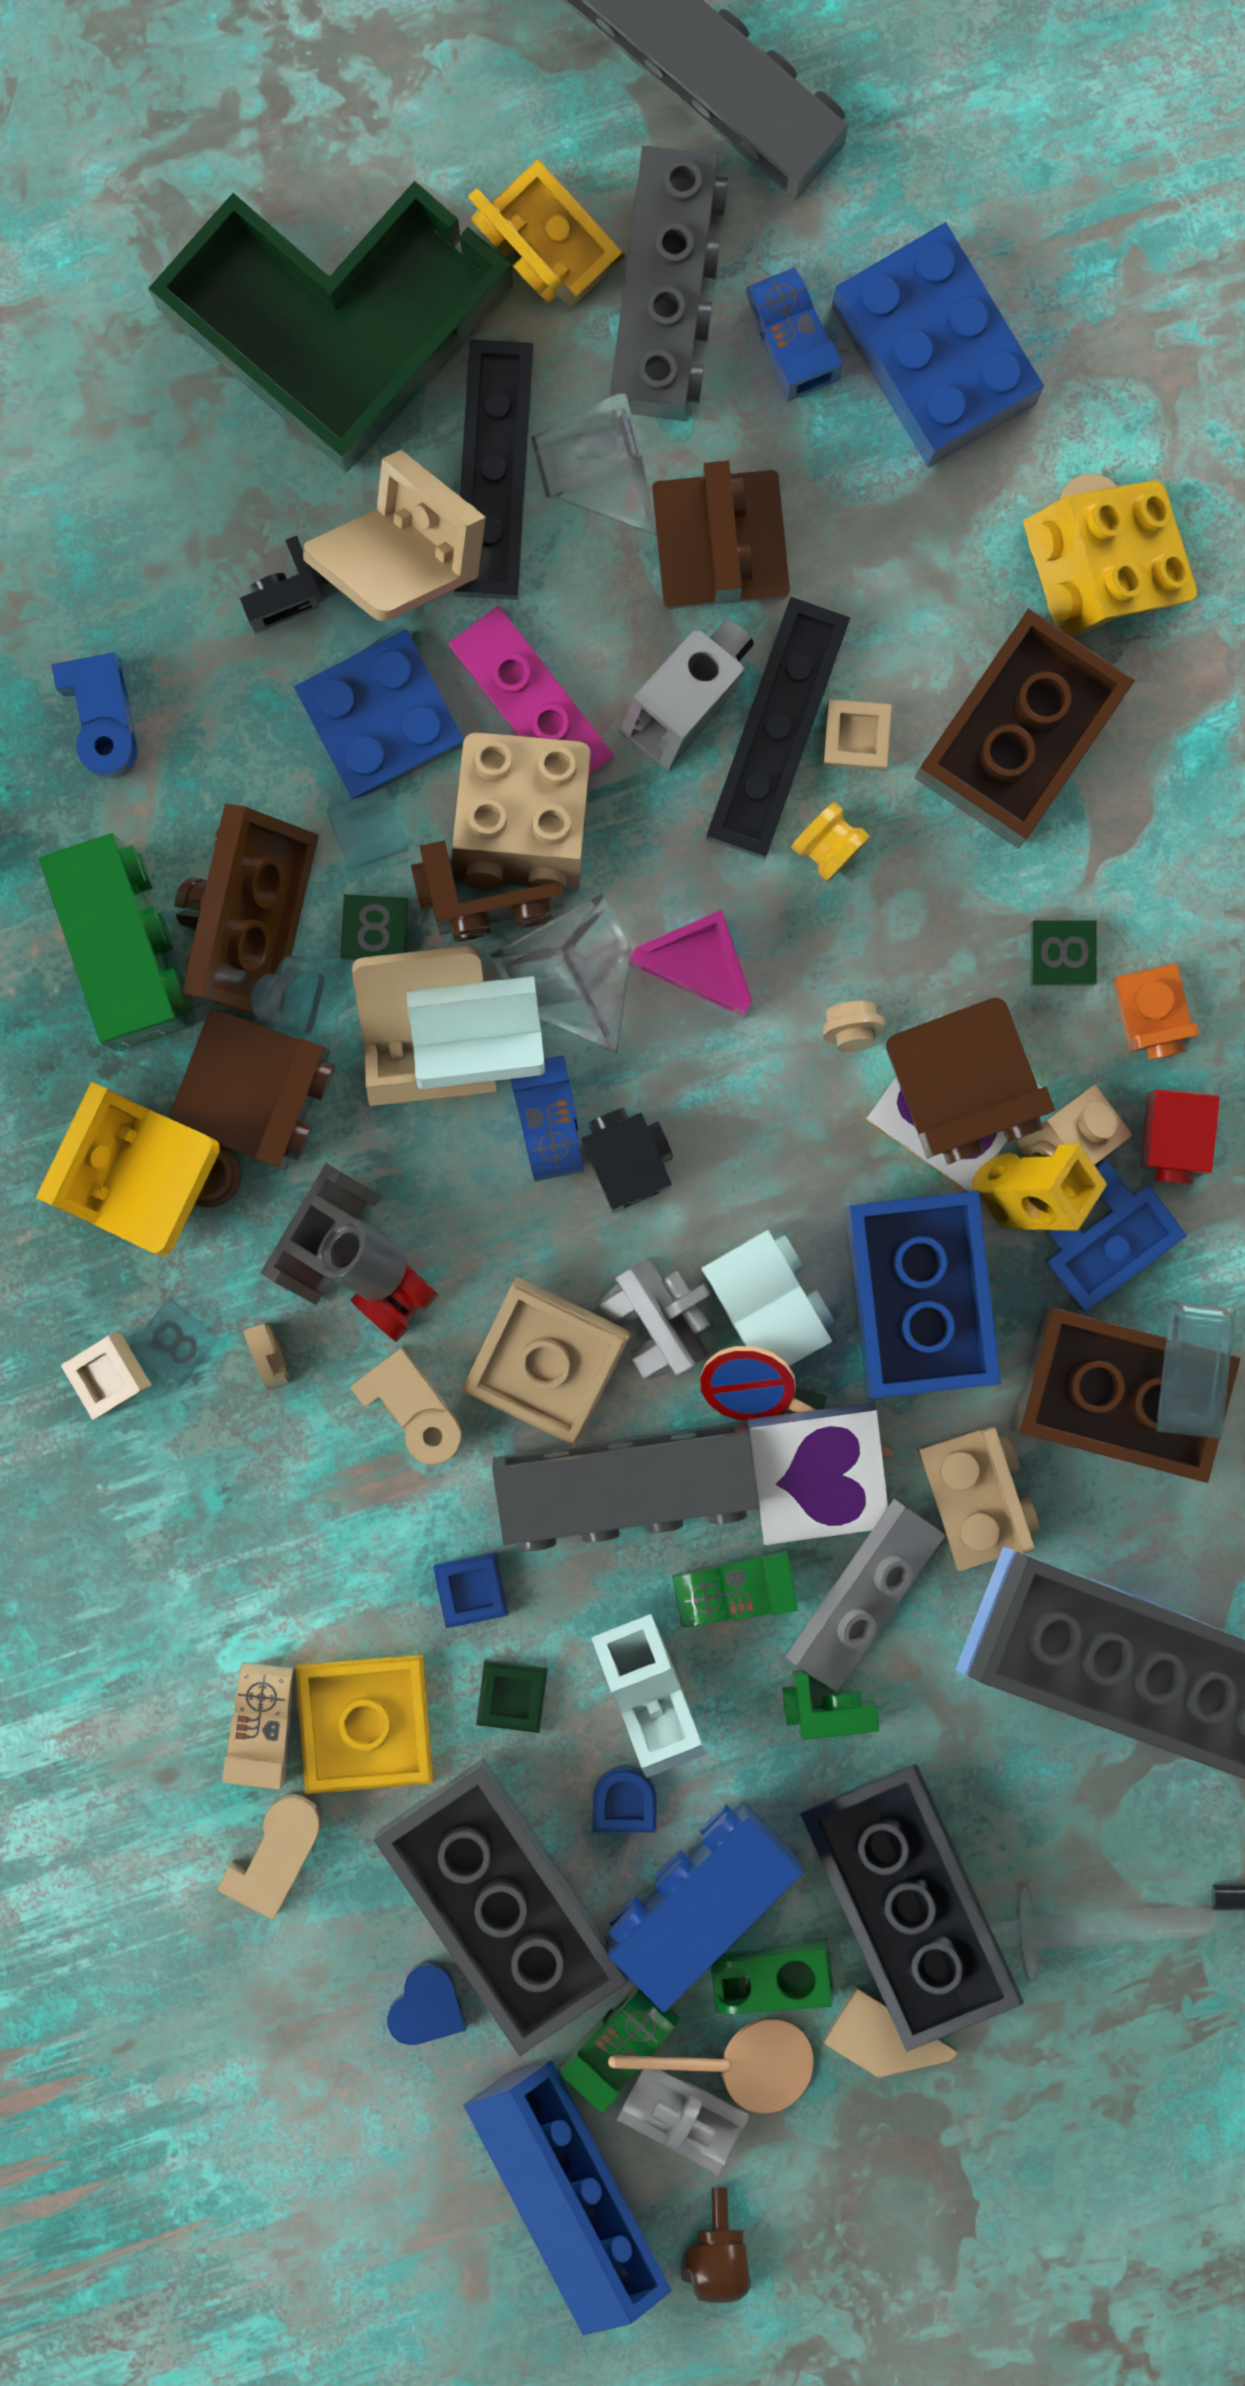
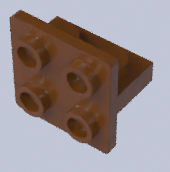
M727 460L704 463L702 477L654 482L652 493L663 604L666 608L673 609L785 598L789 595L790 585L779 475L775 470L731 474L730 463Z

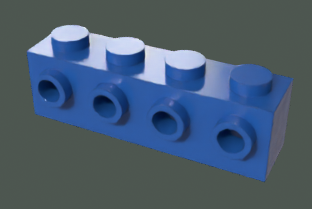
M552 2060L505 2074L463 2104L582 2335L630 2325L672 2291Z

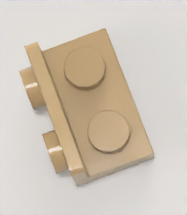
M987 1426L917 1449L944 1534H946L945 1537L958 1572L999 1559L1003 1546L1023 1554L1035 1550L1031 1535L1040 1533L1041 1530L1030 1497L1018 1498L1011 1474L1020 1472L1021 1468L1009 1435L999 1438L996 1428Z

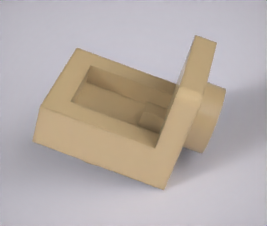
M1094 1084L1042 1123L1043 1130L1018 1139L1017 1146L1025 1157H1051L1059 1144L1080 1143L1095 1165L1129 1139L1132 1133L1097 1085Z

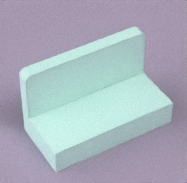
M534 976L406 991L414 1046L415 1075L419 1089L539 1076L545 1073Z

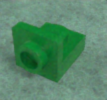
M803 1670L793 1671L794 1686L782 1687L786 1725H799V1734L802 1740L880 1732L877 1706L873 1700L861 1701L860 1691L822 1695L823 1706L812 1707L808 1673Z

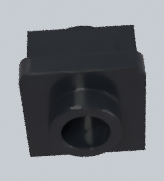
M297 535L285 541L299 574L288 579L285 573L266 576L250 586L252 593L240 598L248 621L255 633L325 606L319 587L330 582L304 561L303 549Z

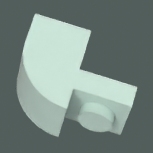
M652 1614L591 1637L610 1691L621 1711L646 1778L706 1755L686 1696Z

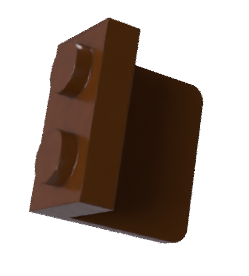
M445 840L420 845L423 862L411 865L421 910L433 907L440 935L452 933L454 942L488 936L492 934L490 924L515 919L516 928H526L548 923L554 920L553 910L562 908L564 905L561 882L459 903Z
M1000 998L985 1000L892 1035L886 1042V1052L927 1159L943 1153L946 1163L949 1165L984 1152L980 1139L1004 1131L1007 1142L1043 1130L1044 1127L1040 1117L1055 1111L1047 1087L1038 1089L1008 1006Z
M214 1010L208 1014L169 1119L217 1140L222 1147L286 1170L290 1158L300 1161L308 1143L312 1125L304 1121L313 1098L322 1101L330 1085L335 1065L327 1062L331 1051L325 1046L307 1039H297L228 1012Z

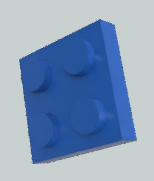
M407 629L294 686L353 802L463 746L464 739Z

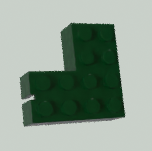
M414 180L330 276L236 194L232 193L148 289L157 309L343 471L348 473L513 286L511 264L469 227L460 235L458 218ZM459 241L462 253L455 248Z

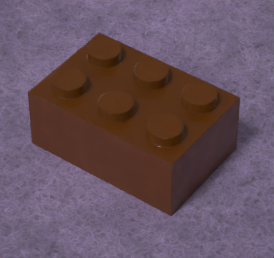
M1028 608L920 766L914 778L1019 849L1029 838L1135 680Z
M1046 1307L1043 1310L1012 1431L1208 1483L1241 1358L1061 1309Z

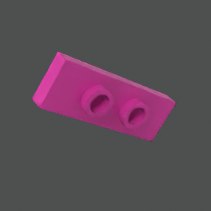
M499 605L448 643L451 651L517 736L580 741L587 744L591 752L589 777L614 759L612 751Z

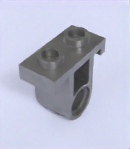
M325 1163L260 1273L274 1283L317 1305L323 1295L316 1288L324 1276L367 1300L378 1301L385 1299L399 1286L406 1272L407 1258L404 1249L397 1242L358 1219L366 1204L369 1203L375 1207L381 1195Z

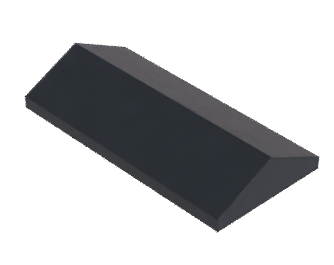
M916 1763L868 1781L800 1814L907 2052L1019 2007L1024 2003Z

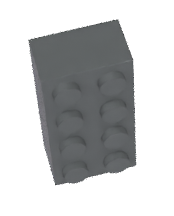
M484 1758L377 1831L374 1842L520 2057L628 1983V1977L608 1958V1940Z

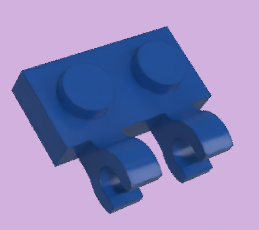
M1100 1160L1095 1164V1167L1107 1183L1099 1196V1200L1108 1208L1109 1212L1082 1232L1080 1230H1043L1058 1247V1250L1046 1258L1044 1262L1079 1309L1085 1313L1187 1236L1149 1184L1143 1185L1132 1194L1108 1160L1105 1162Z

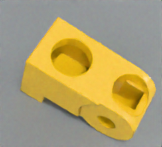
M1080 1143L1059 1144L1051 1157H1022L1020 1159L1013 1153L1000 1154L984 1163L972 1179V1188L974 1191H979V1196H982L987 1203L991 1215L1000 1227L1023 1230L1078 1231L1107 1185Z

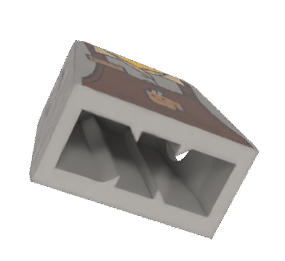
M728 619L718 627L710 638L701 630H693L635 694L620 732L664 769L669 771L735 692L745 671L740 661L754 646L751 636L740 625Z

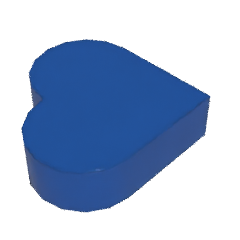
M431 1961L422 1962L414 1966L407 1975L404 1984V1994L397 1997L391 2004L387 2016V2026L392 2037L399 2043L418 2045L466 2031L467 2026L453 1978L449 1971L441 1964Z

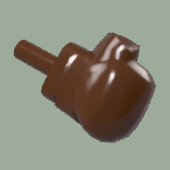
M727 2187L711 2188L713 2230L698 2231L699 2244L691 2246L684 2251L681 2260L682 2281L692 2284L693 2292L700 2301L731 2303L742 2299L748 2294L751 2288V2279L749 2276L746 2244L743 2243V2230H729Z

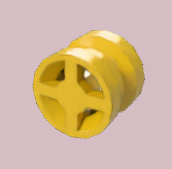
M834 801L801 833L791 845V848L799 856H809L818 864V874L828 882L854 857L871 836L862 827L853 828L844 820V810Z

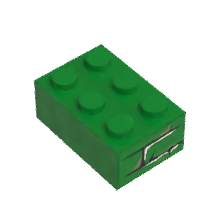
M110 833L38 857L99 1042L117 1052L189 1028L184 1012L194 1009L191 996L182 993L185 980L182 973L177 974L174 967L170 969L168 967L164 952L174 949L162 913L157 914L154 906L148 907L144 892L153 889V883L142 853H137L134 845L126 846L115 834Z

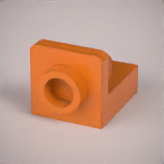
M1178 963L1113 978L1112 981L1129 1053L1146 1049L1148 1060L1150 1061L1186 1052L1184 1040L1198 1036L1199 1031L1197 1022L1191 1023Z

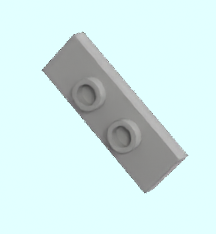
M894 1499L785 1658L838 1693L946 1534Z

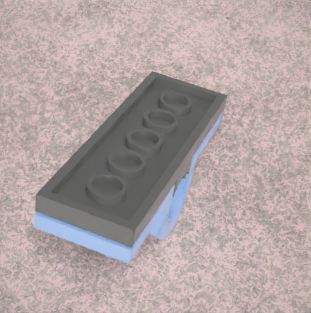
M1003 1546L956 1666V1671L985 1685L1245 1779L1244 1638L1087 1576L1085 1578Z

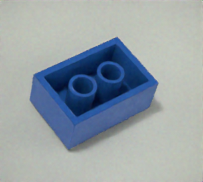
M946 222L837 285L835 288L832 302L833 310L928 468L1036 405L1044 384Z
M979 1191L856 1204L845 1207L867 1397L874 1399L1001 1384Z
M745 1801L734 1811L727 1804L722 1806L700 1829L699 1832L703 1835L701 1838L702 1843L689 1856L682 1850L676 1852L654 1875V1878L658 1881L654 1886L656 1889L643 1902L636 1895L631 1897L608 1922L612 1926L608 1932V1958L663 2013L803 1874L798 1855Z

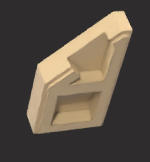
M857 1985L822 2039L823 2044L877 2078L953 2061L958 2054L955 2047L941 2038L907 2052L886 2004Z

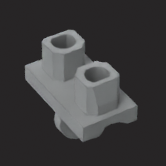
M647 1258L617 1276L616 1280L619 1284L615 1285L598 1302L607 1320L622 1327L639 1316L651 1334V1339L630 1351L633 1362L645 1380L665 1375L671 1371L678 1376L709 1355L696 1334L710 1325L698 1304L699 1301L713 1293L707 1282L690 1292L677 1270L662 1279L650 1258Z
M641 2069L616 2115V2120L719 2176L735 2142L749 2120V2114L668 2070Z

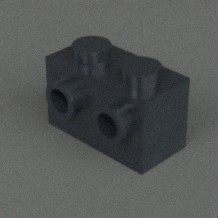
M623 1107L588 1122L592 1134L582 1137V1144L612 1214L671 1189L672 1183L663 1163L672 1160L674 1156L659 1121L647 1125L642 1113L628 1117Z

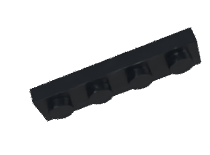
M470 339L460 497L474 506L486 519L478 578L454 589L455 596L518 600L534 352L533 343Z
M790 597L706 835L707 840L766 860L851 617Z

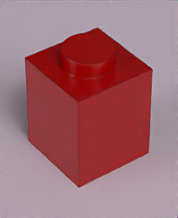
M1161 1089L1148 1092L1139 1168L1156 1170V1182L1193 1185L1194 1174L1204 1175L1212 1173L1220 1096Z

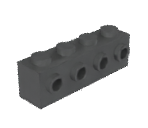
M642 145L609 396L610 412L685 421L687 402L698 404L700 402L704 365L692 364L695 340L708 341L712 302L700 301L703 277L716 279L720 240L708 239L711 215L724 217L729 180L727 177L717 176L718 155Z
M746 1421L493 1457L492 1471L503 1546L518 1544V1550L538 1551L551 1548L556 1545V1538L581 1535L584 1542L611 1540L620 1535L619 1529L645 1525V1531L648 1533L669 1532L682 1528L683 1520L706 1516H708L709 1522L713 1524L732 1523L745 1519L747 1517V1510L760 1509L750 1435Z

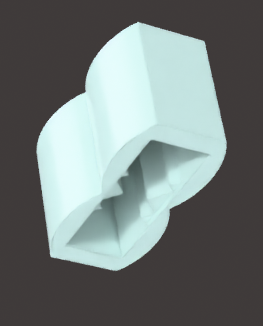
M765 1230L700 1267L744 1346H754L773 1352L790 1366L832 1342L826 1328L835 1324V1321L817 1290L806 1296L794 1273L804 1267L785 1235L774 1240L769 1230Z

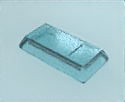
M1170 1302L1156 1431L1222 1439L1236 1309Z

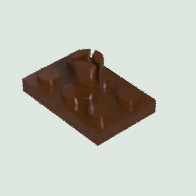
M225 803L220 826L215 834V849L208 879L188 878L181 884L175 897L174 907L200 911L183 910L175 914L180 925L185 928L196 929L192 949L186 961L183 994L254 1016L277 1020L318 841V834L246 806Z

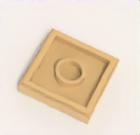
M516 1276L461 1391L571 1445H577L632 1332Z

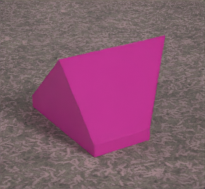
M722 910L636 947L630 958V966L744 1018L751 1005L752 999Z

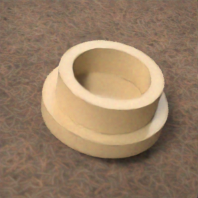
M864 1000L844 1002L830 1007L826 1011L827 1023L822 1026L824 1041L837 1044V1049L844 1052L868 1049L875 1045V1038L886 1031L885 1019L877 1014L876 1004Z

